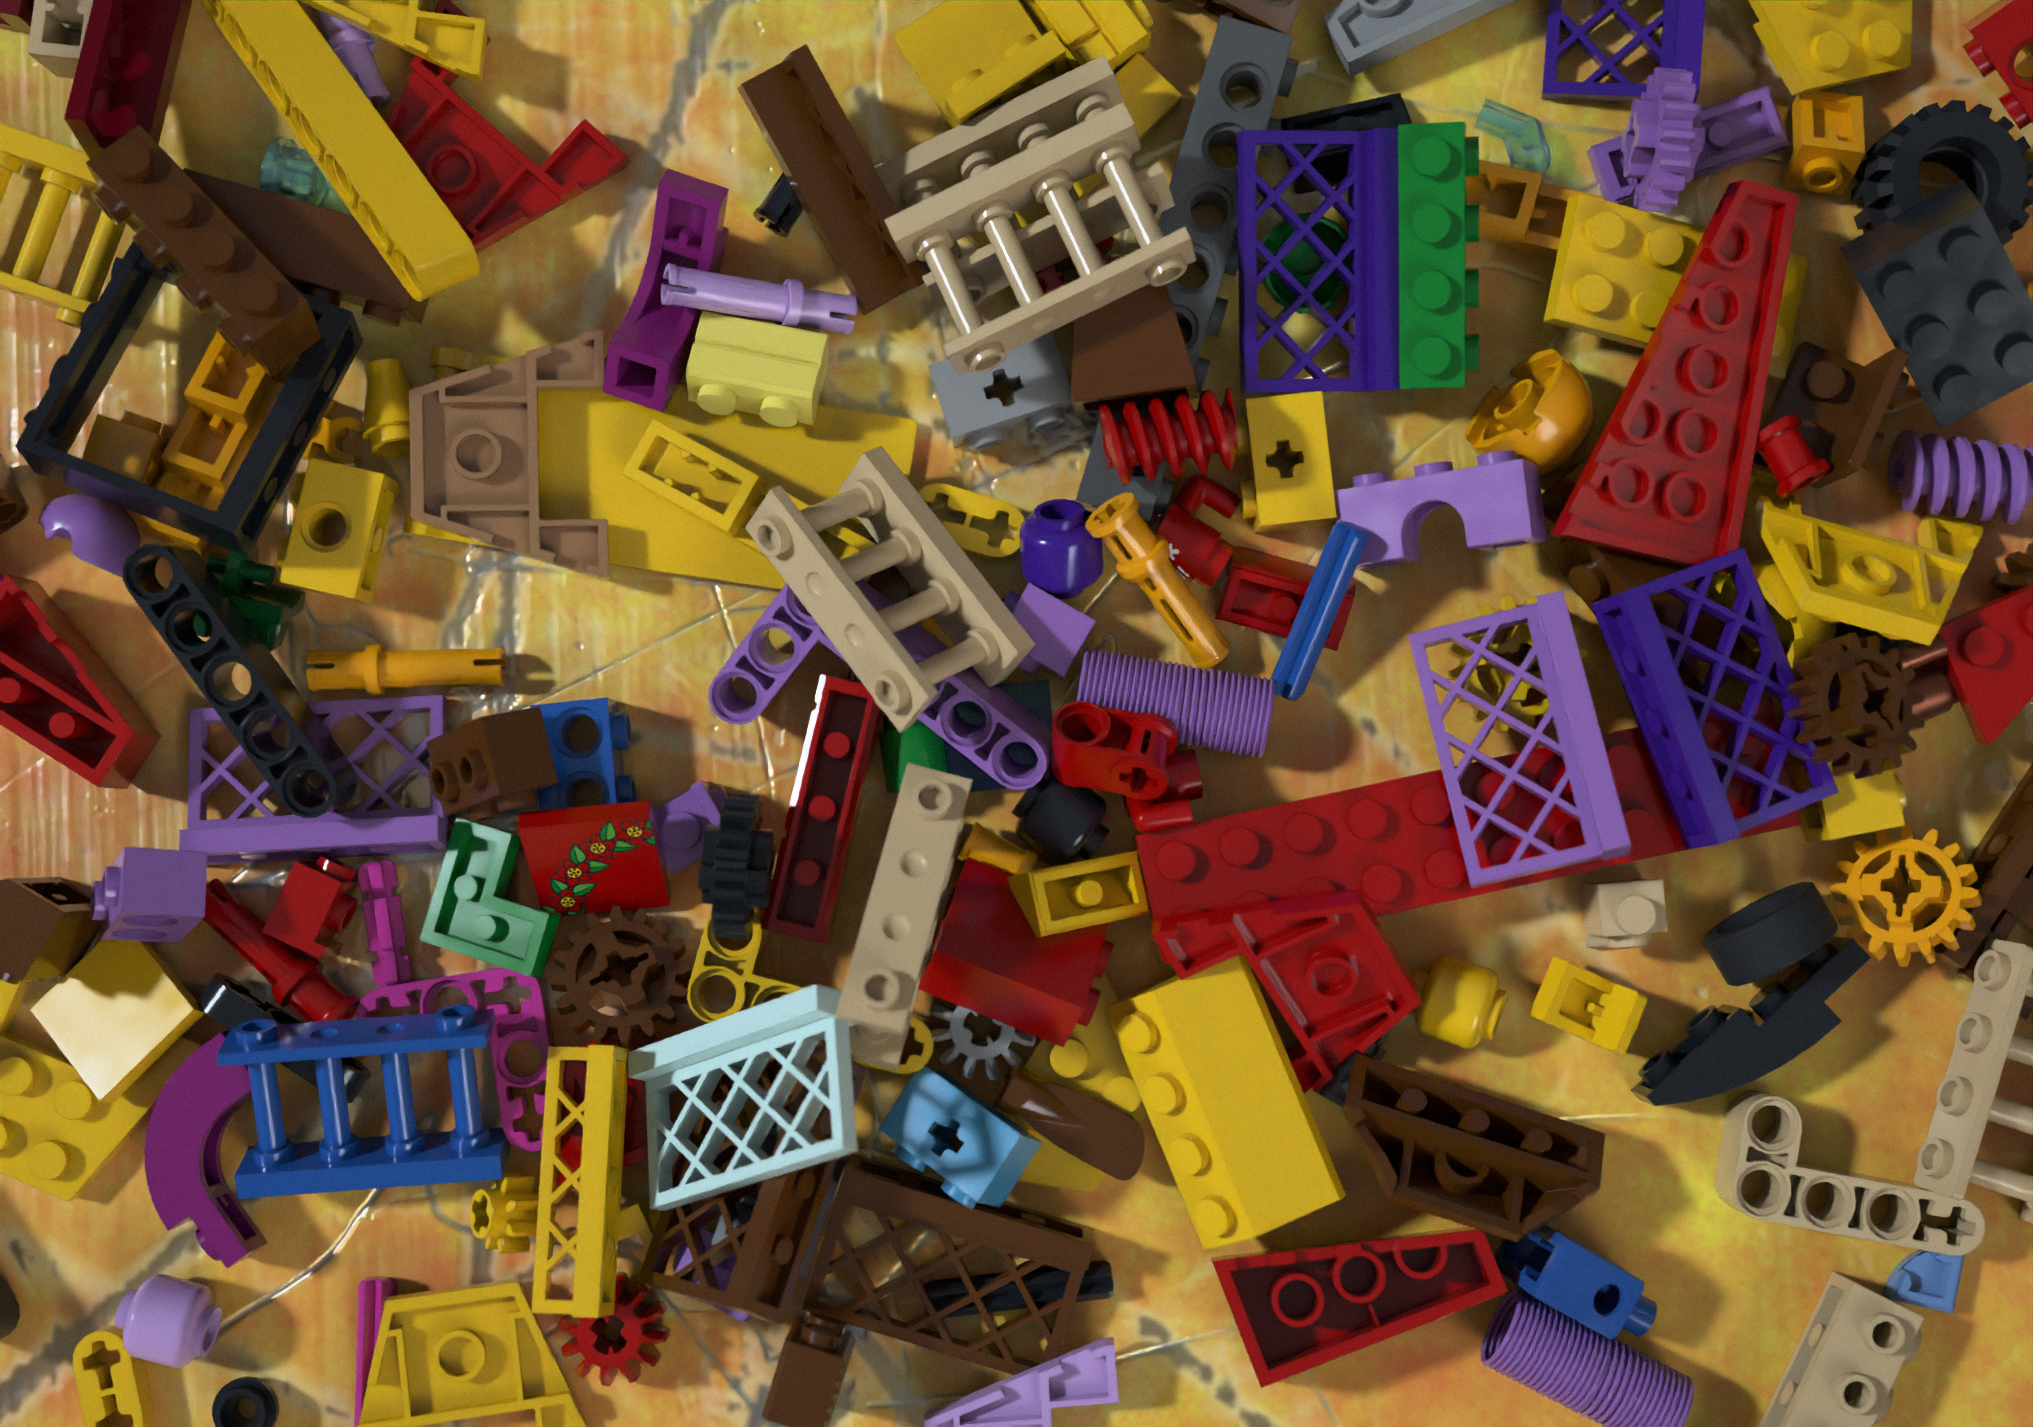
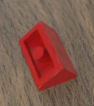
M1236 546L1230 559L1215 619L1287 638L1316 566ZM1354 577L1350 581L1323 648L1334 651L1338 650L1355 598L1356 579Z

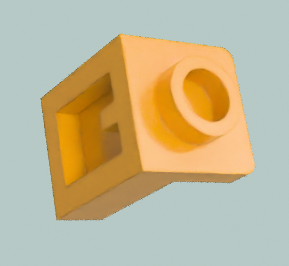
M1820 90L1796 95L1792 104L1793 154L1783 173V186L1785 188L1816 193L1842 195L1846 192L1865 155L1863 96Z

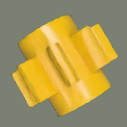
M520 1172L504 1173L502 1179L490 1180L491 1189H479L474 1193L469 1209L470 1226L473 1234L478 1239H486L485 1248L487 1250L498 1249L499 1254L529 1252V1236H536L539 1187H534L535 1178L533 1176H521Z

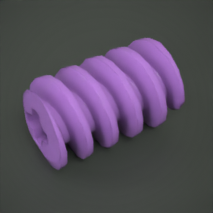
M1903 430L1897 436L1889 456L1887 468L1888 488L1890 492H1900V502L1903 511L1912 512L1918 503L1920 495H1925L1928 514L1938 515L1943 508L1946 498H1950L1953 517L1964 518L1968 513L1971 502L1974 501L1976 502V514L1979 520L1990 521L1994 516L1997 505H2001L2004 524L2015 525L2021 516L2023 508L2029 504L2033 495V446H2028L2022 450L2018 444L2002 443L1997 447L1991 440H1977L1971 445L1966 437L1952 436L1945 441L1940 434L1926 433L1920 438L1915 431Z

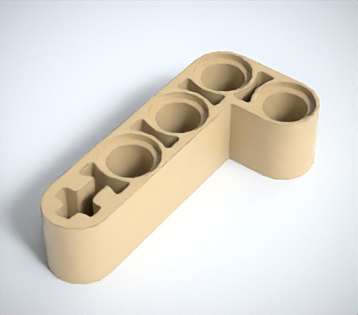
M1747 1090L1737 1094L1729 1103L1725 1114L1715 1173V1188L1719 1197L1728 1206L1758 1220L1951 1256L1965 1255L1972 1252L1982 1242L1985 1234V1219L1981 1210L1970 1200L1963 1198L1961 1201L1915 1186L1912 1183L1797 1162L1802 1134V1119L1797 1108L1790 1101L1760 1090ZM1769 1105L1774 1113V1126L1766 1136L1757 1138L1752 1130V1119L1760 1108ZM1760 1170L1764 1177L1762 1193L1756 1199L1744 1201L1741 1194L1743 1179L1750 1172ZM1823 1182L1827 1189L1825 1205L1820 1210L1809 1213L1805 1200L1807 1192L1813 1185ZM1887 1194L1890 1201L1889 1214L1883 1222L1873 1225L1870 1218L1871 1205L1877 1197ZM1920 1211L1940 1217H1949L1951 1215V1222L1949 1226L1942 1225L1935 1228L1920 1221Z

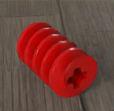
M1229 387L1226 389L1222 407H1220L1214 393L1210 389L1203 390L1200 393L1197 410L1193 409L1188 397L1184 393L1177 394L1174 397L1171 414H1168L1158 397H1153L1148 402L1145 418H1142L1133 401H1125L1118 422H1116L1106 404L1099 405L1100 430L1107 471L1108 469L1115 470L1123 486L1130 485L1135 465L1141 466L1149 482L1156 481L1159 463L1166 461L1174 478L1182 477L1185 459L1191 457L1201 475L1208 473L1211 454H1218L1226 471H1231L1234 468L1238 450V435L1234 404Z

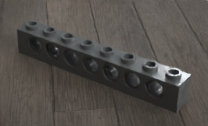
M1220 15L1170 182L1169 188L1175 206L1163 211L1159 219V225L1164 236L1186 227L1191 237L1197 260L1191 264L1200 267L1206 276L1205 284L1195 289L1184 288L1175 280L1165 284L1167 285L1178 323L1188 334L1189 342L1186 344V348L1195 373L1199 397L1211 361L1199 357L1205 334L1218 337L1228 304L1227 299L1217 297L1223 273L1235 277L1238 270V237H1235L1238 226L1237 166L1232 168L1219 167L1210 159L1208 152L1218 145H1227L1237 151V132L1242 130H1279L1282 120L1270 117L1276 95L1289 98L1299 65L1298 60L1288 58L1294 36ZM1244 86L1255 92L1259 102L1252 107L1241 108L1234 105L1228 99L1226 92L1233 87ZM1256 146V162L1259 154L1271 158L1274 146ZM1256 190V206H1257V203H1258V200H1259V196H1260V194L1258 193L1257 190ZM1210 204L1220 210L1224 222L1215 228H1203L1194 222L1190 211L1198 205ZM1173 402L1165 407L1168 414H1171ZM1144 406L1137 407L1142 418H1145L1147 408ZM1122 410L1111 411L1116 422L1120 420ZM1099 420L1076 501L1081 503L1085 510L1093 513L1099 506L1114 496L1131 492L1139 502L1138 513L1146 524L1149 525L1152 514L1161 517L1165 516L1175 481L1163 477L1167 465L1166 461L1159 463L1156 481L1149 482L1143 470L1133 471L1130 485L1123 486L1114 469H1108L1107 471Z

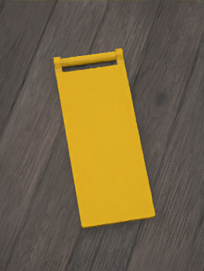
M434 346L430 367L436 369L434 381L486 364L492 366L511 358ZM684 384L678 385L663 412L604 393L603 391H540L538 393L540 519H608L609 565L782 590L786 582L768 558L621 474L652 419L754 472L767 483L775 487L780 485L786 493L810 506L839 495L838 489L863 453L880 446L884 448L910 481L917 422L910 418L818 405L813 425L797 422L792 427H777L765 422L758 414L734 410L729 415L709 413L703 410L697 402L688 400L687 385ZM411 514L405 515L403 534L419 538L497 548L414 522L411 519ZM857 516L838 523L866 539L872 537Z

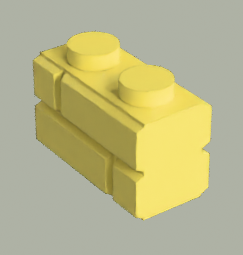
M704 310L701 313L695 335V343H693L686 367L688 400L697 402L703 410L716 415H729L734 410L758 414L765 422L777 427H792L797 422L813 425L828 370L829 335Z

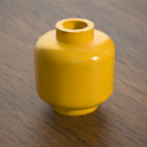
M1452 955L1439 957L1434 962L1430 972L1421 968L1417 969L1414 979L1420 987L1422 1003L1416 1007L1415 1019L1417 1028L1421 1033L1465 1049L1475 1047L1482 1038L1490 1041L1493 1039L1508 994L1507 991L1499 989V978L1495 971Z

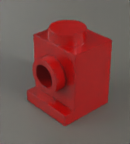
M323 854L320 855L317 862L295 861L262 932L320 959L338 956L344 944L332 938L335 932L341 934L345 931L356 912L358 899L352 896L359 881L353 879L357 869L345 862Z

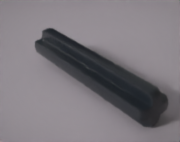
M1105 1260L1090 1262L1088 1271L1085 1270L1075 1302L1109 1299L1113 1296L1114 1283L1112 1268L1109 1262ZM1054 1267L1037 1268L1022 1277L1035 1303L1039 1307L1063 1296L1070 1272ZM1004 1272L972 1276L976 1289L978 1290L997 1278L996 1276ZM961 1277L933 1280L925 1284L928 1296L933 1301L936 1311L953 1300L969 1294ZM1015 1281L982 1297L985 1307L989 1312L1029 1308ZM973 1301L942 1318L980 1314Z

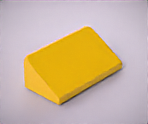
M1137 850L1008 877L1010 889L1037 938L1151 913Z

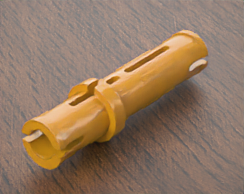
M368 644L365 651L319 652L318 650H310L307 657V663L309 665L314 664L315 668L307 669V682L311 691L366 689L369 695H383L386 688L476 686L505 688L507 680L506 673H502V669H507L504 647L486 649L385 650L382 644Z

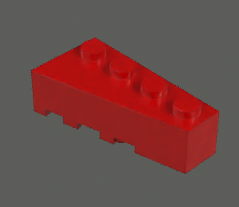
M1472 1227L1211 1257L1261 1388L1508 1292L1484 1231Z

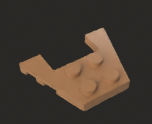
M594 329L580 334L578 338L553 346L548 344L526 351V355L492 366L486 364L410 389L411 519L420 524L593 578L609 579L608 519L541 520L538 393L540 391H603L605 378L604 329Z

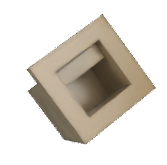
M1642 878L1580 884L1586 947L1609 946V948L1645 946L1648 945V942H1652V933L1668 932L1663 879Z

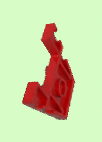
M440 0L434 10L435 13L468 17L450 0ZM488 34L486 46L492 41ZM414 55L410 64L413 71L399 102H393L385 120V123L472 242L476 254L621 172L631 163L626 154L584 118L544 164L538 166L449 88L460 75L417 55Z
M1359 889L1163 917L1153 921L1152 924L1153 939L1181 980L1238 954L1245 956L1300 1041L1299 1044L1285 1050L1304 1094L1311 1088L1318 1091L1334 1077L1333 1069L1355 1050L1363 1053L1422 1003L1419 985Z

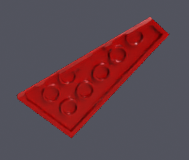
M1742 179L1728 185L1550 534L1551 536L1686 568L1738 549L1798 205V194L1747 179ZM1727 567L1714 572V574L1729 575L1730 572Z

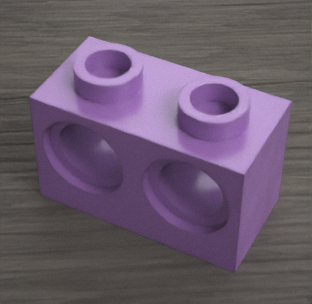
M124 847L111 866H104L101 881L93 882L90 899V919L101 920L100 939L181 943L205 917L208 852Z

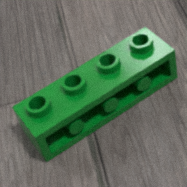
M1465 122L1398 124L1400 389L1465 387L1467 384V373H1479V334H1467V308H1479V268L1467 269V243L1479 242V203H1466V177L1479 176V136L1466 137Z

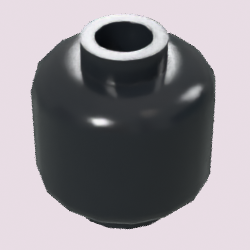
M1053 774L1049 778L1043 775L1037 784L1028 788L1011 812L1019 818L1015 828L1019 839L1058 866L1068 864L1077 854L1085 860H1089L1110 831L1101 824L1107 809L1105 800L1090 788L1071 787L1062 784Z

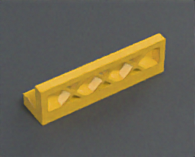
M588 1045V1047L548 1046L531 1313L572 1314V1317L591 1318L614 1315L629 1049L614 1045ZM565 1061H587L585 1100L579 1106L563 1089ZM563 1103L571 1113L561 1122ZM579 1121L583 1126L581 1166L574 1171L559 1154L560 1137ZM559 1169L567 1180L557 1188ZM574 1187L579 1192L577 1233L570 1238L555 1221L556 1203ZM555 1236L563 1247L553 1255ZM570 1254L575 1259L573 1300L550 1299L552 1270Z

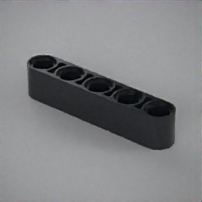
M181 542L144 544L133 549L126 557L122 568L123 581L128 592L283 805L291 813L302 818H316L346 805L354 796L357 788V775L352 764L202 557L191 546ZM162 556L170 562L173 569V579L167 589L158 582L155 575L157 561ZM199 610H203L212 622V633L207 642L198 637L194 630V618ZM237 663L242 664L251 676V687L246 695L240 693L232 682V671ZM275 716L281 718L289 727L290 741L286 748L279 746L270 734V724ZM312 769L321 772L329 783V794L325 801L314 796L308 786V777Z

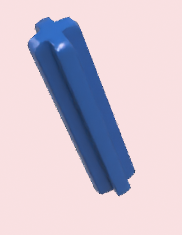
M1341 520L1332 527L1271 676L1275 681V694L1285 699L1296 701L1304 694L1369 538L1368 532L1359 525Z

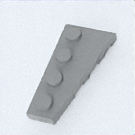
M1343 0L1324 14L1322 20L1325 34L1347 73L1352 77L1515 0Z

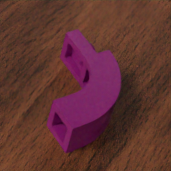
M667 169L660 179L651 243L644 272L625 318L609 341L603 386L604 393L660 412L665 410L685 373L693 343H695V335L701 313L704 310L677 305H662L661 284L671 285L669 284V279L663 278V273L668 263L676 264L679 267L720 273L729 228L723 227L729 193L728 188L671 169Z
M230 1030L220 1032L199 1047L182 1062L168 1079L152 1110L144 1149L147 1185L152 1202L166 1229L169 1231L193 1220L198 1227L195 1234L202 1249L212 1259L216 1261L221 1260L226 1268L243 1261L268 1243L229 1188L221 1168L220 1147L225 1128L234 1113L252 1098L247 1064L218 1067L216 1054Z

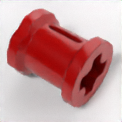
M1796 413L1775 421L1758 432L1754 454L1761 456L1779 484L1775 492L1780 499H1785L1802 491L1819 480L1832 468L1827 459H1818L1800 433L1798 428L1802 421Z

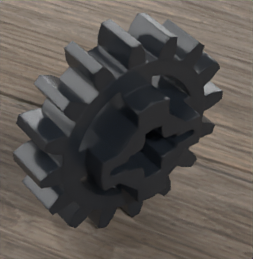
M728 794L724 798V807L720 812V826L707 825L704 831L698 888L702 891L701 903L713 904L711 918H714L712 931L715 933V937L747 940L748 935L751 933V921L754 920L755 907H769L772 875L775 866L774 830L762 829L763 817H761L762 802H760V796Z

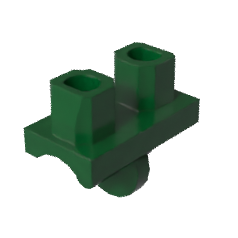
M256 544L249 557L231 551L229 555L211 552L207 560V566L268 650L271 652L282 644L289 619L303 611L306 593L272 585L276 569L274 566L258 563L259 553ZM199 610L194 618V630L197 636L210 637L212 622L203 610Z

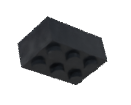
M1963 179L1840 247L1894 347L1910 352L1905 366L1940 429L2033 381V302L1983 206Z

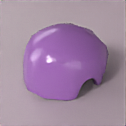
M88 493L56 497L44 506L39 516L38 522L45 530L47 539L52 540L56 535L71 540L74 556L122 578V568L126 557L133 549L139 547L141 543L139 528L125 508Z

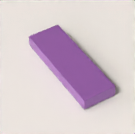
M1769 85L1701 108L1702 128H1705L1703 152L1699 153L1694 168L1692 181L1782 151L1790 144ZM1622 136L1591 146L1586 153L1604 200L1624 205L1634 201V195H1630L1633 178L1623 176L1625 163L1624 154L1621 152Z

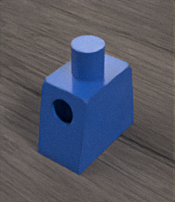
M1548 1223L1518 1242L1504 1239L1494 1257L1500 1272L1533 1297L1611 1340L1618 1336L1622 1328L1637 1337L1642 1336L1650 1329L1655 1320L1657 1305L1654 1301L1641 1294L1644 1290V1282Z

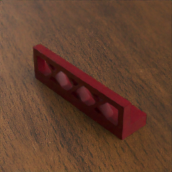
M93 0L64 120L89 159L96 156L138 125L159 145L192 0Z

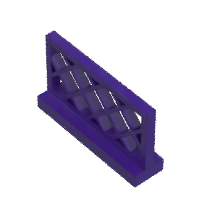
M1549 0L1542 99L1632 102L1634 98L1641 99L1642 91L1646 92L1647 84L1631 83L1616 67L1642 45L1659 63V68L1684 69L1693 73L1692 83L1696 84L1693 103H1696L1700 87L1706 0H1662L1664 3L1663 13L1644 29L1621 7L1627 0H1599L1604 7L1580 28L1561 10L1562 0ZM1612 14L1634 38L1608 59L1587 35ZM1561 26L1570 36L1559 45ZM1660 28H1662L1661 47L1651 38ZM1576 44L1600 67L1584 82L1556 81L1557 61ZM1608 75L1614 83L1599 82Z
M1373 128L1368 131L1242 130L1237 132L1240 393L1382 392L1400 390L1398 128ZM1256 146H1276L1294 165L1273 189L1256 172ZM1294 146L1312 147L1304 156H1302V154ZM1326 146L1348 147V175L1333 189L1310 163ZM1301 173L1325 198L1304 222L1280 197ZM1347 189L1348 203L1341 197ZM1256 190L1264 198L1257 206ZM1270 206L1294 229L1293 234L1274 254L1256 237V221ZM1332 206L1348 222V240L1335 254L1311 230ZM1301 239L1325 262V265L1304 287L1280 263ZM1347 255H1348V268L1342 263V260H1343ZM1257 256L1265 263L1258 271ZM1271 271L1295 295L1274 319L1257 303V286ZM1332 271L1349 287V304L1335 319L1311 295ZM1302 303L1326 327L1305 351L1281 328ZM1348 319L1349 334L1342 328ZM1257 320L1265 328L1258 337ZM1273 336L1296 361L1279 379H1258L1257 352ZM1333 336L1349 351V378L1330 379L1311 360ZM1304 368L1313 379L1294 378Z
M1744 547L1591 604L1686 850L1722 844L1741 836V832L1839 793L1828 763L1816 765L1811 761L1816 748L1813 742L1798 744L1795 739L1799 732L1804 729L1802 720L1788 718L1787 711L1799 707V698L1787 691V685L1796 682ZM1727 567L1737 590V596L1731 610L1705 597L1714 572ZM1696 579L1692 590L1681 585ZM1664 591L1687 603L1676 631L1659 623L1649 596ZM1700 610L1726 623L1716 651L1689 638ZM1739 630L1755 638L1761 656L1755 672L1729 659ZM1684 651L1710 664L1700 693L1684 686L1677 669ZM1723 672L1750 684L1739 713L1713 700ZM1763 692L1779 699L1785 716L1778 733L1753 721ZM1708 713L1734 726L1724 755L1708 748L1701 731ZM1748 733L1773 745L1763 775L1737 762ZM1787 753L1803 761L1813 787L1797 793L1777 783ZM1732 775L1758 787L1749 813L1734 818L1725 794ZM1772 795L1781 799L1769 804Z

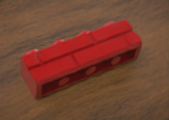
M820 674L814 699L817 707L816 710L811 712L784 827L787 830V835L781 840L771 883L769 907L765 908L761 929L825 944L830 941L883 710L875 703L872 695L863 684Z

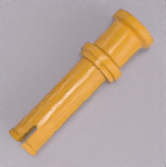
M1125 492L1107 500L1090 515L1086 521L1085 528L1093 538L1101 537L1118 561L1116 563L1117 572L1123 579H1127L1129 582H1137L1163 620L1188 651L1196 666L1198 665L1200 669L1204 667L1208 669L1221 662L1229 654L1230 650L1228 648H1231V644L1213 623L1196 596L1168 559L1170 556L1169 543L1161 534H1153L1138 513L1139 502L1131 492Z

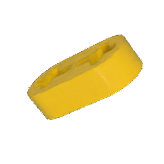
M932 483L917 491L928 506H934L938 497H944L948 499L947 506L949 511L965 516L963 525L951 521H942L943 526L964 552L997 561L1010 559L1020 552V526L1025 518L1016 506L1003 500L942 483ZM997 515H1005L1009 517V528L1016 531L1017 535L1014 540L1003 539L1000 548L992 547L989 545V534L985 531L971 528L973 519L985 523H994Z
M107 1325L86 1335L77 1344L73 1353V1370L85 1427H110L107 1422V1416L117 1411V1407L120 1414L132 1415L133 1425L130 1427H152L154 1423V1407L143 1359L132 1357L127 1353L123 1345V1329L117 1328L115 1325ZM104 1343L107 1350H118L120 1354V1361L112 1365L111 1369L107 1363L97 1364L94 1358V1353L104 1348Z

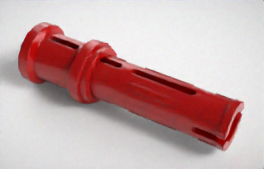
M218 878L210 881L209 886L212 890L206 885L205 917L202 920L274 986L272 994L274 995V1000L280 1006L290 1005L307 1022L352 1019L356 1015V1009L361 999L355 994L347 996L322 973L324 965L319 960L309 956L302 958L285 942L263 933L262 930L265 923L237 899Z

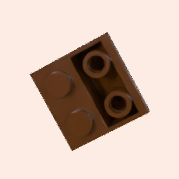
M60 877L7 878L0 880V980L10 984H19L20 981H44L46 978L65 976L83 959L101 928V920L90 919L91 896Z

